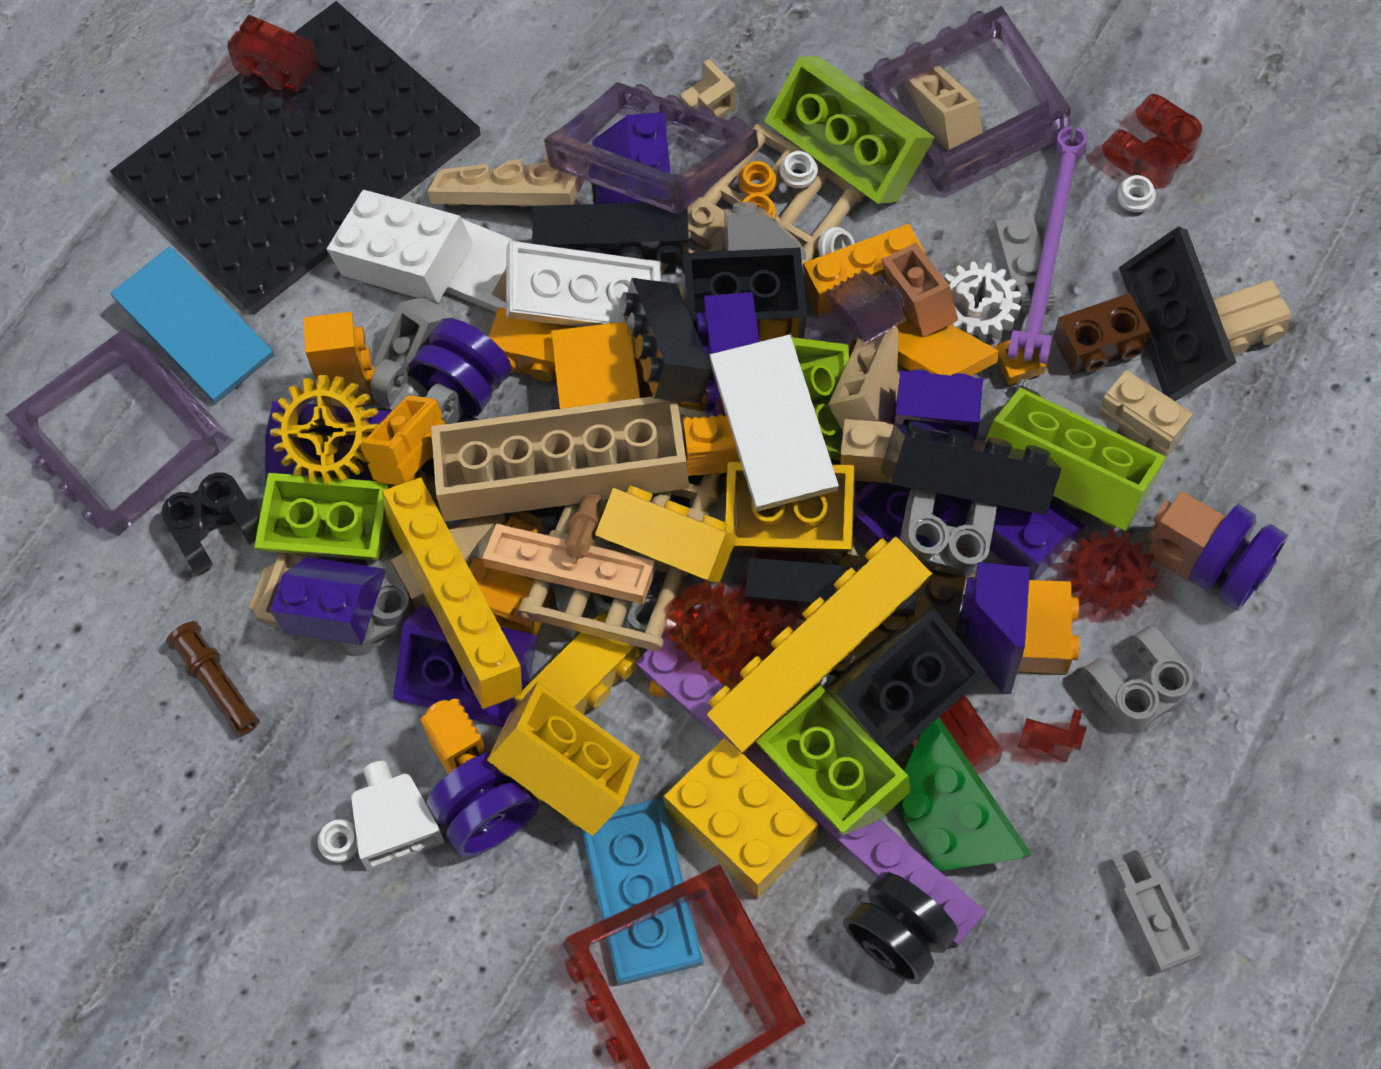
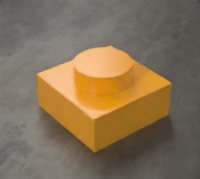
M1010 340L994 345V348L999 350L997 363L1008 385L1017 383L1023 378L1029 379L1045 373L1047 365L1039 363V350L1034 349L1032 362L1023 361L1025 352L1023 347H1019L1016 359L1008 358Z

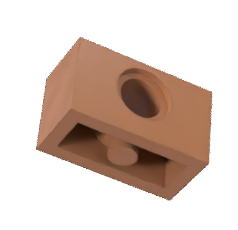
M917 243L881 259L891 295L922 337L958 321L950 285Z
M1181 490L1173 503L1165 500L1154 517L1153 521L1155 524L1147 536V539L1152 541L1147 557L1189 581L1190 571L1225 516Z

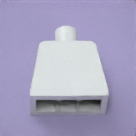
M376 761L364 767L363 772L368 787L352 793L351 799L358 852L367 871L445 843L434 817L409 774H402L392 778L387 761Z

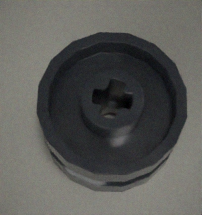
M881 872L868 888L867 895L870 903L857 902L843 919V926L857 945L886 970L909 983L920 984L934 965L930 952L944 953L957 937L959 931L946 911L920 888L899 875L891 872Z

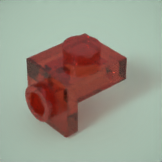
M1074 709L1067 730L1026 718L1017 748L1026 750L1028 755L1037 759L1049 760L1054 758L1067 762L1071 750L1080 751L1087 728V726L1079 724L1083 711Z

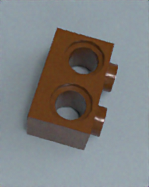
M1128 293L1058 317L1053 338L1072 375L1083 371L1088 373L1098 371L1107 363L1121 358L1129 360L1138 356L1145 349L1150 329L1133 297ZM1115 329H1122L1127 333H1119ZM1079 341L1089 342L1091 346L1082 345Z

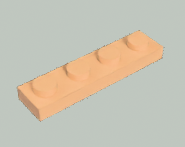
M496 524L482 557L484 566L640 604L645 602L656 571L655 560L590 546L588 554L582 559L577 556L570 558L565 553L567 548L565 539Z

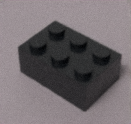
M800 247L683 253V300L697 334V313L704 312V296L753 292L759 341H766L786 335L804 339L808 316Z

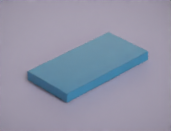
M171 246L110 292L113 300L214 404L219 402L274 357L273 350Z
M663 797L620 807L594 836H591L582 829L618 986L704 965Z

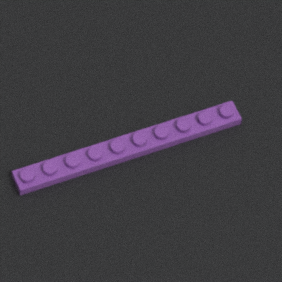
M663 634L661 638L664 643L661 650L653 651L648 649L636 662V668L717 739L721 741L725 737L733 744L706 715L712 709L708 704L709 700L725 685L666 634ZM756 742L746 752L742 753L819 824L818 827L875 877H878L881 872H891L916 885L939 904L954 921L959 931L957 937L952 942L954 946L958 947L985 916L986 911L881 820L843 836Z

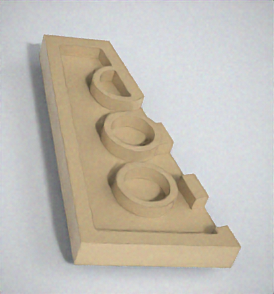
M591 150L577 151V158L560 160L559 154L543 156L542 163L523 165L522 159L509 160L496 169L490 170L487 164L441 169L435 176L427 193L431 204H447L449 206L460 204L482 205L486 207L494 205H516L518 207L573 205L593 164Z

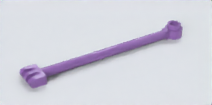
M1072 126L1065 127L1057 136L1056 149L1061 156L1026 330L1025 332L1012 331L1008 350L1009 359H1016L1019 347L1025 348L1023 361L1032 362L1034 349L1041 350L1039 353V363L1048 364L1052 336L1041 334L1074 167L1076 160L1086 152L1087 135L1078 127L1074 138V146H1071Z

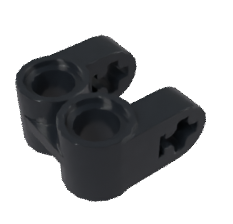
M215 472L205 477L201 481L198 490L193 493L178 492L171 495L164 502L161 512L165 524L195 575L213 566L201 541L207 537L210 528L216 524L230 525L236 523L249 545L253 544L256 540L259 518L236 480L224 472ZM229 495L225 501L215 503L219 497ZM193 515L190 520L180 522L184 516Z

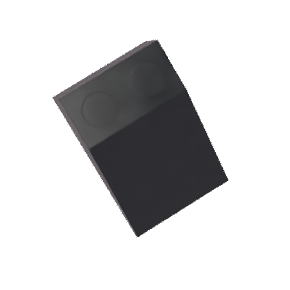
M930 608L857 659L825 687L824 690L893 759L987 673L934 608Z

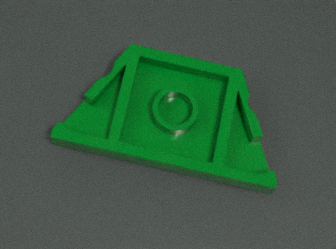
M936 719L921 733L904 770L909 777L911 792L895 806L919 844L939 871L1028 858L1032 855L941 719Z

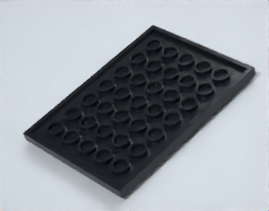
M335 1L111 169L110 174L119 186L237 300L255 315L330 255L327 247L362 190L401 199L481 136L480 127L342 5Z

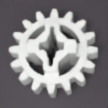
M971 262L970 270L965 271L959 265L956 267L955 277L949 274L944 276V279L950 285L958 321L952 323V325L972 336H979V340L986 343L987 335L992 334L994 338L999 340L1001 339L1003 329L1011 331L1014 320L1019 317L1021 292L1015 291V279L1004 280L1006 270L1001 269L997 273L991 272V263H987L984 270L978 269L976 262ZM981 296L982 302H979L978 308L975 309V303H978V299Z

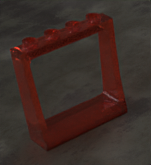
M720 864L658 895L568 936L563 942V946L569 958L565 959L568 975L575 984L583 983L589 995V998L585 999L587 1012L595 1024L603 1022L610 1038L605 1040L606 1048L615 1064L618 1065L623 1062L626 1069H650L590 952L589 946L690 900L698 902L765 1028V1033L707 1069H737L789 1037L805 1024Z

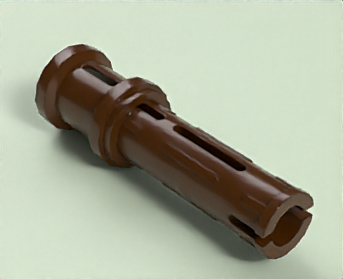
M190 621L178 626L168 635L166 644L170 649L176 650L185 662L184 668L186 673L193 678H198L200 683H202L213 702L229 722L236 736L241 737L252 732L256 725L260 723V720L249 708L245 699L219 664L220 653L217 649L209 647L200 634L202 630L198 622Z

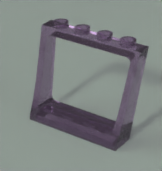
M1002 6L986 14L983 11L975 12L970 16L967 23L955 29L950 26L945 27L937 34L935 39L925 44L915 42L906 49L903 55L893 60L887 57L882 58L874 65L872 70L863 74L864 88L917 124L890 89L993 38L1000 39L1040 104L948 151H940L931 143L920 165L943 198L1056 142L1058 133L1065 127H1070V106Z
M616 82L574 119L544 139L551 168L678 215L759 147L757 130L748 128L747 124L740 118L731 117L728 121L717 117L706 106H699L696 110L685 106L674 95L662 98L653 95L652 91L645 85L637 84L633 88ZM626 108L643 114L665 112L666 122L725 142V144L700 162L680 174H670L587 143L620 110Z
M125 328L5 414L17 428L13 432L16 440L29 450L34 447L40 454L35 459L36 463L49 475L54 476L57 474L61 478L62 482L58 485L61 492L73 502L80 500L86 507L81 512L82 516L95 528L100 529L103 527L107 532L116 536L121 535L184 480L235 441L146 342ZM128 362L191 431L192 439L116 509L112 510L39 427L38 421L43 415L121 364Z

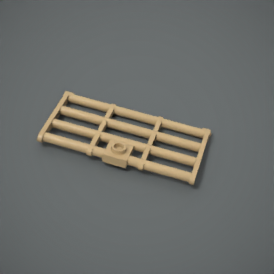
M755 124L751 129L752 135L717 180L712 179L707 185L709 190L703 197L697 195L688 206L689 238L709 248L706 252L725 251L724 210L717 207L716 204L721 198L732 205L740 203L746 198L729 188L739 176L740 171L751 161L765 143L782 153L771 168L776 175L777 186L782 180L780 177V164L782 160L792 152H805L803 149L764 126ZM814 157L812 158L818 167L815 181L810 186L801 188L781 216H776L775 218L804 247L806 259L802 260V268L804 262L812 260L816 255H820L818 242L823 231L830 227H837L853 205L860 203L865 197L864 193ZM828 180L845 192L812 236L793 226V224ZM660 262V275L669 264ZM681 284L678 288L683 298V289Z
M679 407L683 442V420L686 417L692 420L695 416L700 419L703 415L705 416V412ZM722 473L704 474L700 486L689 484V489L654 493L651 502L664 507L666 500H670L671 495L693 499L694 502L688 517L702 521L704 514L709 516V506L715 503L718 493L715 490ZM580 503L565 505L556 529L550 531L549 536L567 539L569 520L573 514L577 513ZM598 536L592 541L591 546L655 560L656 570L667 573L645 633L621 627L631 601L614 598L605 623L581 617L591 594L589 591L574 588L565 613L542 607L551 582L535 579L528 597L522 599L517 612L520 617L527 620L539 621L653 651H660L664 643L661 636L682 579L687 577L689 573L631 549L610 544L611 541Z

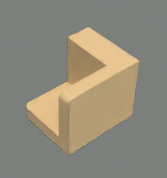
M707 59L702 63L703 79L683 92L681 100L709 127L736 108V85L710 59Z

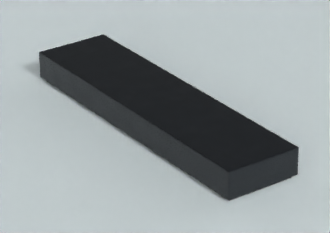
M749 558L745 602L809 607L819 597L826 602L838 591L833 584L847 570L852 567L858 572L862 567ZM917 590L892 614L915 616Z

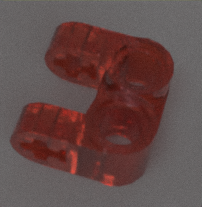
M1150 94L1136 108V117L1146 129L1157 136L1150 138L1144 143L1131 133L1119 129L1114 131L1104 142L1102 151L1113 165L1130 176H1144L1151 181L1154 189H1161L1171 183L1174 173L1182 164H1186L1193 159L1201 137L1202 125L1194 115L1187 113L1158 94Z

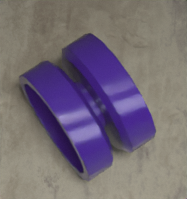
M444 318L429 336L428 341L430 345H423L409 363L410 374L428 392L435 384H441L455 391L458 394L463 414L467 413L471 416H478L492 398L491 389H498L512 370L510 360L504 351L479 329L464 321Z
M1240 504L1234 506L1222 521L1188 576L1189 581L1208 591L1217 585L1225 573L1228 574L1220 590V600L1236 611H1239L1253 592H1257L1275 566L1276 558L1289 537L1288 534L1274 525L1268 524L1260 529L1251 542L1248 541L1256 526V514Z
M491 752L470 759L450 772L430 792L426 801L428 808L439 825L449 826L446 834L460 857L476 856L497 847L521 830L533 818L539 808L538 800L532 792L511 777L502 774L496 766L487 760Z

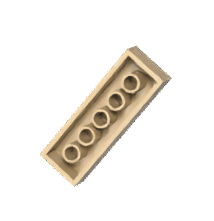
M652 396L431 426L436 497L444 522L578 504L587 494H597L601 496L600 500H608L613 488L627 492L629 485L650 493L689 489L678 401L654 399Z

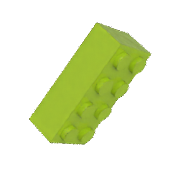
M820 56L798 57L764 120L769 126L877 204L898 202L935 138Z
M1021 387L995 417L985 440L987 442L989 437L999 438L1011 443L1013 448L1023 450L1028 445L1046 449L1051 453L1050 457L1062 468L1053 496L1061 499L1071 508L1081 509L1098 517L1108 526L1118 527L1127 531L1149 497L1167 458Z

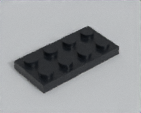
M1177 226L1119 267L1127 293H1130L1150 329L1146 347L1164 395L1177 401L1237 363L1187 229Z

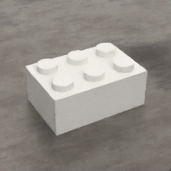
M362 190L327 247V251L344 277L417 298L426 297L438 304L473 242L459 215Z

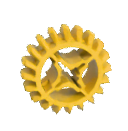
M319 375L317 385L311 378L303 379V391L296 385L289 387V394L293 401L285 397L278 400V404L286 411L285 413L274 412L272 414L273 420L282 423L281 428L270 430L271 436H282L283 443H278L273 447L275 452L285 450L288 452V455L283 458L281 463L284 466H289L297 462L293 474L300 476L308 470L309 482L315 481L316 477H320L321 474L325 484L330 483L331 478H335V474L340 481L350 479L348 468L356 475L361 474L363 467L358 459L367 463L369 461L365 459L360 444L379 425L377 423L370 425L369 417L378 414L377 408L365 410L363 407L369 402L371 397L368 394H363L355 398L359 387L356 383H350L343 391L344 378L336 376L333 379L331 386L327 375ZM317 398L318 406L314 407L312 420L305 425H297L303 408L310 401ZM331 398L340 401L348 408L354 422H344L337 416L335 405H331ZM326 424L333 428H343V431L333 432V435L326 436V434H320L319 432H309V429L319 428V425ZM347 435H355L351 450L344 458L335 463L334 453L338 452L340 439ZM298 438H308L314 443L317 455H321V462L305 452Z

